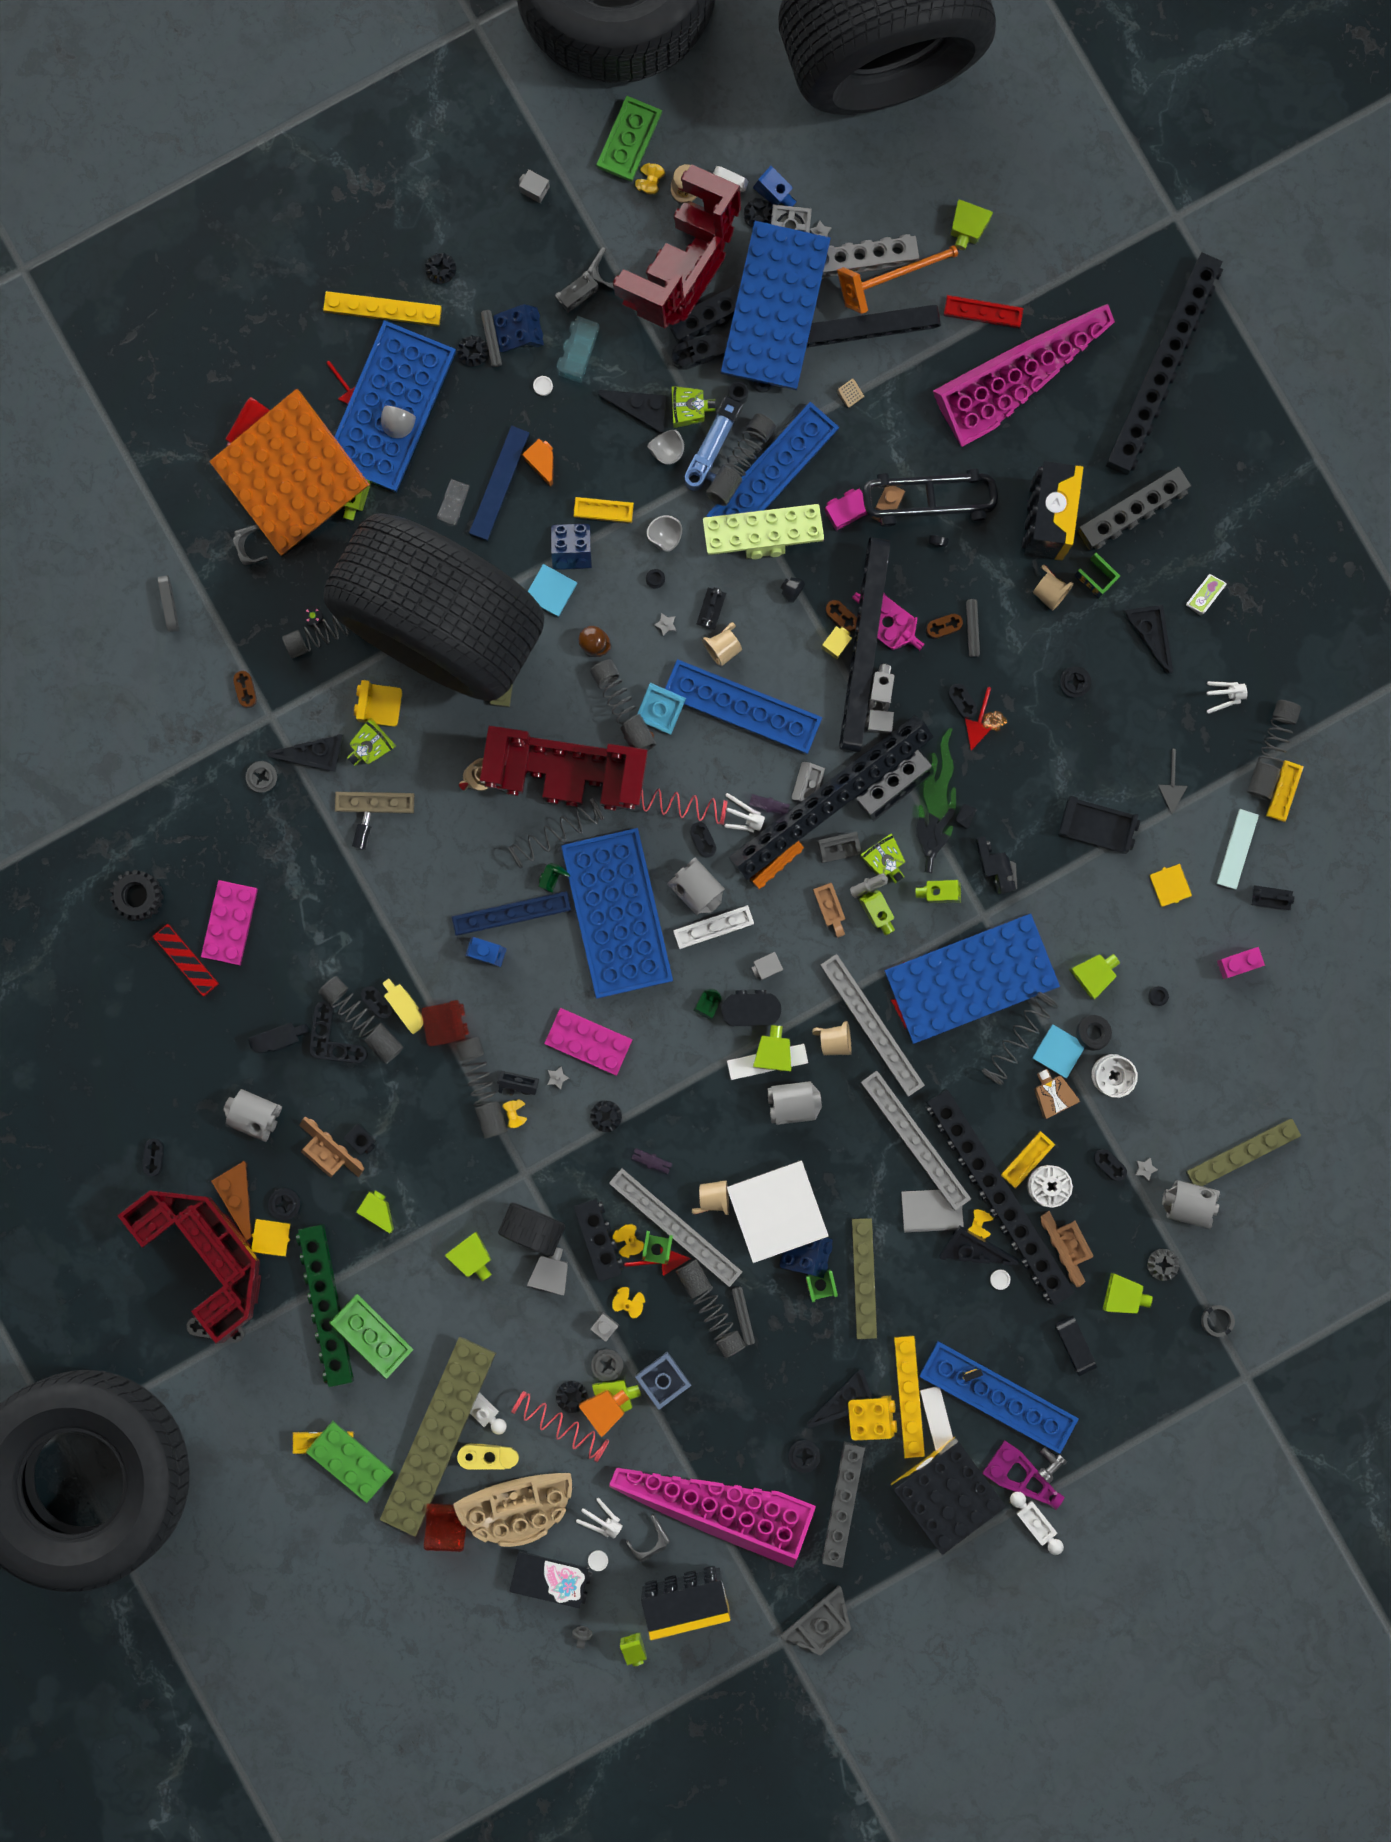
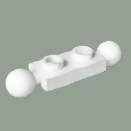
M479 1392L470 1414L483 1427L490 1423L491 1430L495 1434H503L507 1428L506 1422L503 1419L495 1418L499 1411Z
M1022 1492L1012 1493L1010 1496L1011 1504L1014 1507L1020 1508L1016 1514L1039 1543L1043 1546L1047 1542L1048 1551L1051 1554H1061L1064 1549L1063 1543L1059 1539L1053 1538L1057 1532L1032 1501L1026 1504V1497Z

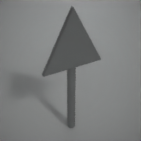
M1172 749L1171 785H1158L1171 814H1173L1187 786L1175 785L1176 749Z

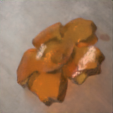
M995 711L994 713L990 712L984 715L983 727L986 729L991 727V730L998 731L1000 726L1007 724L1006 718L1003 717L1001 712Z

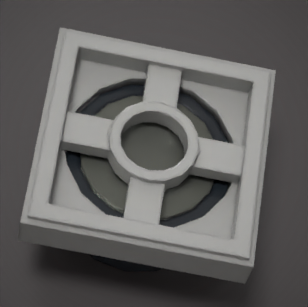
M773 205L771 224L809 233L812 209Z

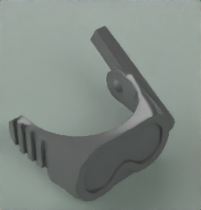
M602 247L587 272L595 280L614 289L613 283L605 282L598 272L599 263L606 251V248Z
M257 524L234 532L233 542L243 565L268 560L267 556L253 560L248 557L244 549V542L247 536L260 529Z
M651 1514L650 1517L658 1532V1542L651 1551L645 1553L637 1552L633 1549L629 1540L626 1541L639 1562H644L653 1555L662 1552L667 1548L666 1545L670 1543L655 1514Z

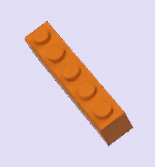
M799 841L749 879L758 889L764 887L766 882L774 878L775 874L781 871L787 863L791 862L796 855L800 854L804 847Z

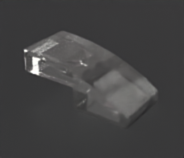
M451 479L437 519L456 525L469 490V485Z

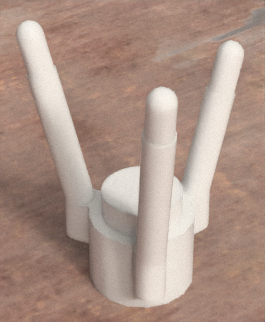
M1207 682L1208 685L1229 687L1227 690L1208 691L1207 695L1228 694L1229 698L1233 699L1207 710L1208 714L1233 704H1239L1241 699L1247 698L1245 684H1238V682Z
M726 793V797L750 813L746 815L727 808V812L747 819L746 824L749 826L725 824L724 827L747 830L754 833V830L760 831L765 819L764 816L760 815L761 812L752 809L734 796Z
M597 1498V1502L611 1519L608 1518L604 1522L591 1512L582 1509L581 1511L601 1524L602 1529L579 1519L576 1520V1523L597 1531L607 1538L610 1536L614 1539L623 1525L618 1523L620 1519L611 1512L600 1498Z

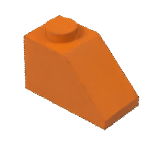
M538 439L522 456L534 471L551 486L553 484V448L547 441L542 442Z

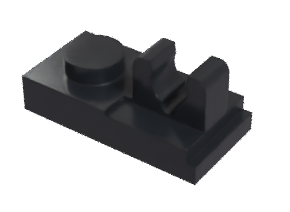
M501 1071L497 1084H499L498 1092L502 1094L503 1088H508L510 1096H513L515 1090L525 1095H535L539 1079Z

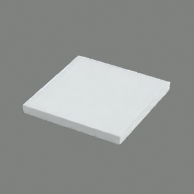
M802 1161L727 1187L753 1263L828 1237Z

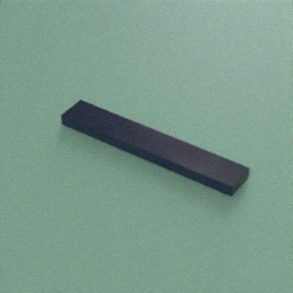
M511 426L470 529V535L488 541L530 435L529 432Z
M565 891L452 916L455 935L459 936L571 911L568 893Z

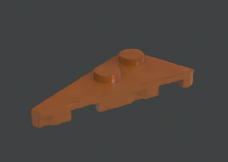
M243 1161L211 1182L245 1239L249 1240L251 1239L252 1232L249 1213L250 1202L246 1171L247 1163Z

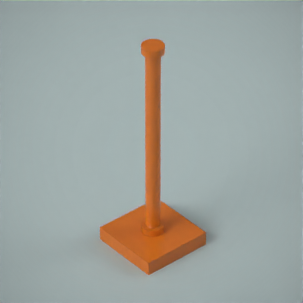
M950 246L948 250L865 282L861 281L859 273L845 267L837 269L845 307L861 314L868 312L864 290L946 258L957 257L958 250L956 246Z

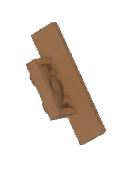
M307 1117L302 1119L299 1126L313 1137L301 1151L330 1178L343 1165L357 1177L362 1174L365 1169L358 1159L351 1157L345 1147L335 1143L332 1136L319 1129L314 1120Z
M1047 1211L1041 1216V1224L1048 1231L1051 1244L1054 1248H1057L1060 1254V1261L1069 1272L1070 1281L1073 1284L1075 1283L1078 1288L1086 1281L1077 1264L1092 1258L1093 1254L1076 1221L1058 1228L1050 1211Z

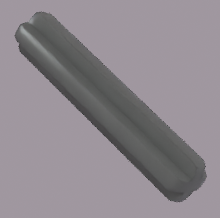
M485 310L481 312L491 365L492 367H499L502 365L493 317L491 310Z
M969 599L966 602L969 656L978 657L980 655L977 600Z
M735 1287L732 1289L743 1340L746 1346L755 1343L743 1289L742 1287Z

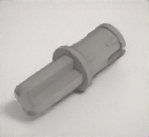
M884 873L871 879L866 878L864 882L850 888L851 894L854 898H859L868 892L873 893L875 889L886 885L888 878Z

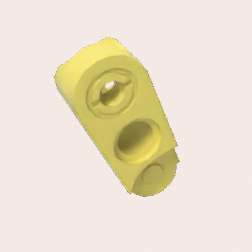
M388 978L383 982L388 991L384 997L409 1031L414 1034L424 1024V1019L418 1011L419 1007L400 984L395 986Z
M469 1443L459 1450L457 1459L460 1466L465 1469H511L518 1463L519 1454L512 1447ZM492 1452L495 1455V1460L493 1462L486 1461L485 1453ZM466 1454H472L473 1459L466 1460Z

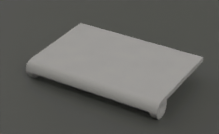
M940 1190L901 1192L904 1233L957 1230L959 1225L964 1227L962 1206L954 1211Z

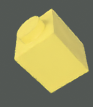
M836 626L821 648L835 659H838L851 642L850 632L843 627L839 629Z

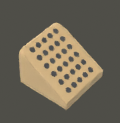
M851 379L837 390V394L848 408L864 397L854 379Z

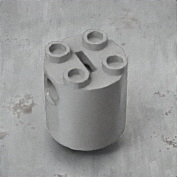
M696 857L687 864V867L679 870L675 877L667 883L696 916L700 913H712L722 903V894L725 888Z
M811 1081L776 1085L768 1088V1102L773 1104V1107L770 1108L771 1123L779 1125L816 1120L822 1108L821 1095Z
M241 1089L235 1098L229 1097L223 1111L226 1115L225 1125L267 1142L270 1131L273 1132L277 1125L275 1117L279 1116L282 1106Z
M1176 1180L1172 1188L1166 1189L1163 1195L1162 1205L1166 1211V1217L1211 1229L1213 1215L1216 1216L1219 1210V1204H1216V1202L1218 1201L1220 1191Z

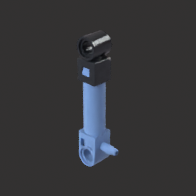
M734 382L730 386L729 397H724L717 411L716 418L698 453L695 454L685 473V485L688 489L693 491L699 490L704 485L706 479L713 481L716 477V474L710 472L713 462L732 425L734 426L742 410V404L748 398V388L743 382ZM736 390H741L743 392V396L736 397L734 396L733 392ZM692 475H696L700 480L697 483H692L689 478Z

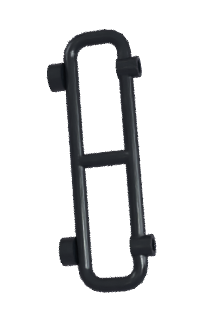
M978 469L967 470V474L903 478H889L888 473L878 474L877 479L869 480L863 487L865 510L872 517L880 518L881 527L894 526L897 524L896 517L970 513L972 522L983 521L987 519L986 512L993 510L998 503L995 480L988 474H979ZM984 481L989 486L990 502L988 504L936 507L933 484L976 483ZM921 484L926 486L928 507L876 510L872 506L870 491L873 487L884 488Z

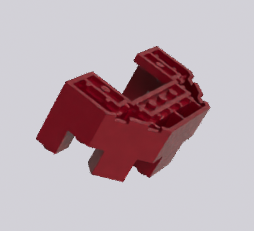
M692 164L681 176L683 191L702 199L704 207L691 201H686L680 209L678 208L675 211L673 217L676 229L696 237L692 244L690 243L686 251H683L666 243L657 252L653 264H650L647 268L648 280L623 269L621 274L617 275L613 281L615 296L624 299L622 305L636 310L637 316L663 328L688 318L724 261L726 252H723L726 242L730 243L735 228L732 226L734 216L738 217L741 210L740 185Z
M489 726L480 782L484 783V787L506 791L507 795L518 796V794H523L526 773H531V777L542 778L544 775L546 778L543 799L547 800L546 803L558 804V801L566 802V806L577 807L578 804L582 805L586 782H589V786L600 787L603 784L600 804L604 806L605 810H635V807L640 806L648 750L608 744L607 749L534 738L530 737L528 731Z
M148 1191L118 1215L142 1248L175 1223L222 1283V1288L191 1311L216 1344L226 1342L239 1331L240 1327L253 1318L254 1304H258L261 1275H258L260 1260L250 1249L251 1245L227 1214H223L212 1198Z

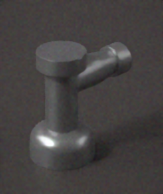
M1044 1447L1040 1453L1044 1454L1051 1465L1047 1469L1041 1468L1038 1473L1050 1483L1053 1480L1052 1474L1062 1464L1065 1465L1067 1461L1060 1454L1055 1456Z

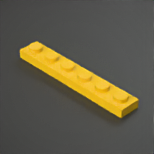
M326 291L323 311L325 313L439 327L442 307L440 305Z
M914 1336L894 1337L904 1458L924 1457Z

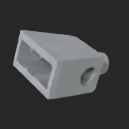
M881 664L879 672L874 674L868 711L888 712L894 682V675L890 674L891 666Z
M557 1247L553 1256H540L527 1286L560 1295L565 1294L568 1262L560 1260L563 1252L562 1248Z

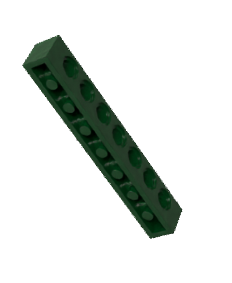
M322 1224L299 1229L296 1239L298 1246L301 1245L303 1252L300 1253L301 1264L305 1265L306 1268L304 1281L306 1285L309 1284L310 1292L307 1293L309 1304H313L314 1312H311L313 1324L317 1325L318 1332H315L317 1344L320 1343L321 1346L319 1359L321 1364L324 1363L325 1371H323L324 1383H328V1387L352 1383L354 1376L347 1341L334 1329L327 1331L323 1327L325 1320L331 1321L341 1311L325 1226ZM311 1241L316 1242L318 1245L316 1252H311L308 1249V1244ZM314 1261H319L322 1265L319 1272H315L312 1269ZM317 1281L325 1283L324 1291L321 1292L316 1289ZM322 1300L329 1303L327 1311L320 1309L319 1304ZM328 1340H334L337 1343L336 1350H330L327 1347ZM333 1359L340 1362L341 1367L339 1370H334L331 1367Z

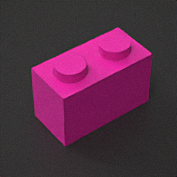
M860 488L856 491L851 489L844 493L845 497L839 500L834 498L827 503L828 506L825 507V513L835 531L868 514L864 507L863 493Z
M1259 947L1217 960L1223 979L1265 966Z

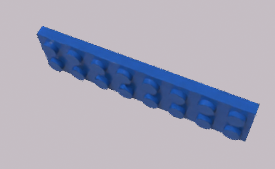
M809 402L746 471V476H742V482L728 505L721 506L716 504L706 517L764 511L839 430V427L813 403Z
M678 659L665 688L686 698L685 706L805 754H808L822 720V717Z
M937 1341L919 1375L924 1380L1059 1454L1079 1419ZM973 1369L982 1370L983 1376L967 1382L963 1380V1375Z

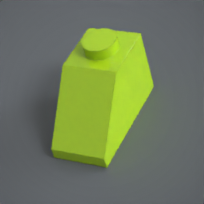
M378 1191L374 1193L369 1192L357 1213L388 1233H392L394 1227L389 1204L384 1200L386 1196Z
M636 1633L621 1638L620 1648L627 1665L632 1664L634 1667L643 1664V1660H647V1655L641 1634Z

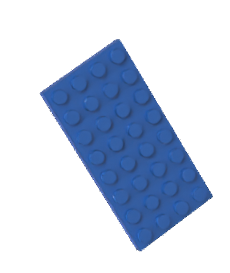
M759 221L754 222L721 374L797 390L830 237Z
M385 320L337 429L335 439L365 479L397 493L455 356L456 349ZM384 406L403 409L416 417L414 427L407 436L392 438L384 432L381 425V414Z
M638 828L561 845L566 869L570 875L568 878L596 999L672 982V973Z
M1031 914L884 970L913 1044L1036 996L1038 992L1045 993L1060 987Z

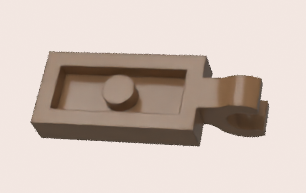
M832 883L813 889L826 926L833 925L837 938L844 936L845 932L841 921L845 920V916Z

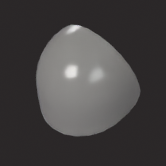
M384 406L381 414L382 428L392 438L407 436L412 431L416 421V417L410 412L393 406Z
M669 430L655 437L648 444V449L660 462L672 464L681 458L684 452V442L677 430Z
M668 515L654 519L647 529L648 539L658 549L666 552L673 550L678 545L682 536L680 521Z

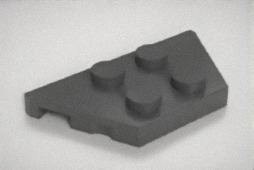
M837 1586L780 1635L782 1639L789 1640L821 1656L851 1630L841 1586Z

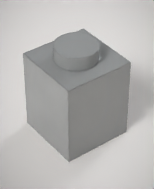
M529 169L526 175L522 174L518 182L520 193L541 203L550 187L549 180Z
M870 710L869 715H866L865 726L868 727L867 732L891 734L894 712Z
M775 952L754 961V966L751 967L755 977H760L761 981L783 971Z
M603 1312L591 1327V1330L604 1341H607L619 1324Z

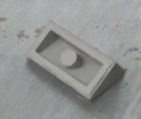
M802 762L792 794V800L802 802L819 789L825 768L809 762Z

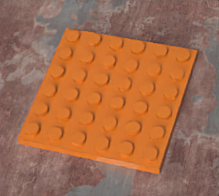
M295 389L209 461L280 556L286 554L370 485L299 389Z

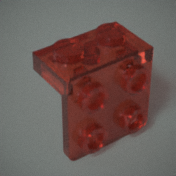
M459 1000L422 1008V1018L429 1046L467 1040L466 1035L469 1034L468 1024L464 1023L463 1015H466L463 1003L460 1004Z
M427 1504L424 1549L427 1551L462 1552L465 1544L466 1526H463L460 1522L454 1505Z

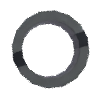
M1213 1305L1203 1312L1201 1324L1204 1331L1209 1335L1223 1337L1233 1330L1235 1319L1232 1311L1227 1307ZM1215 1309L1223 1310L1229 1319L1228 1327L1220 1333L1213 1332L1207 1323L1208 1315Z

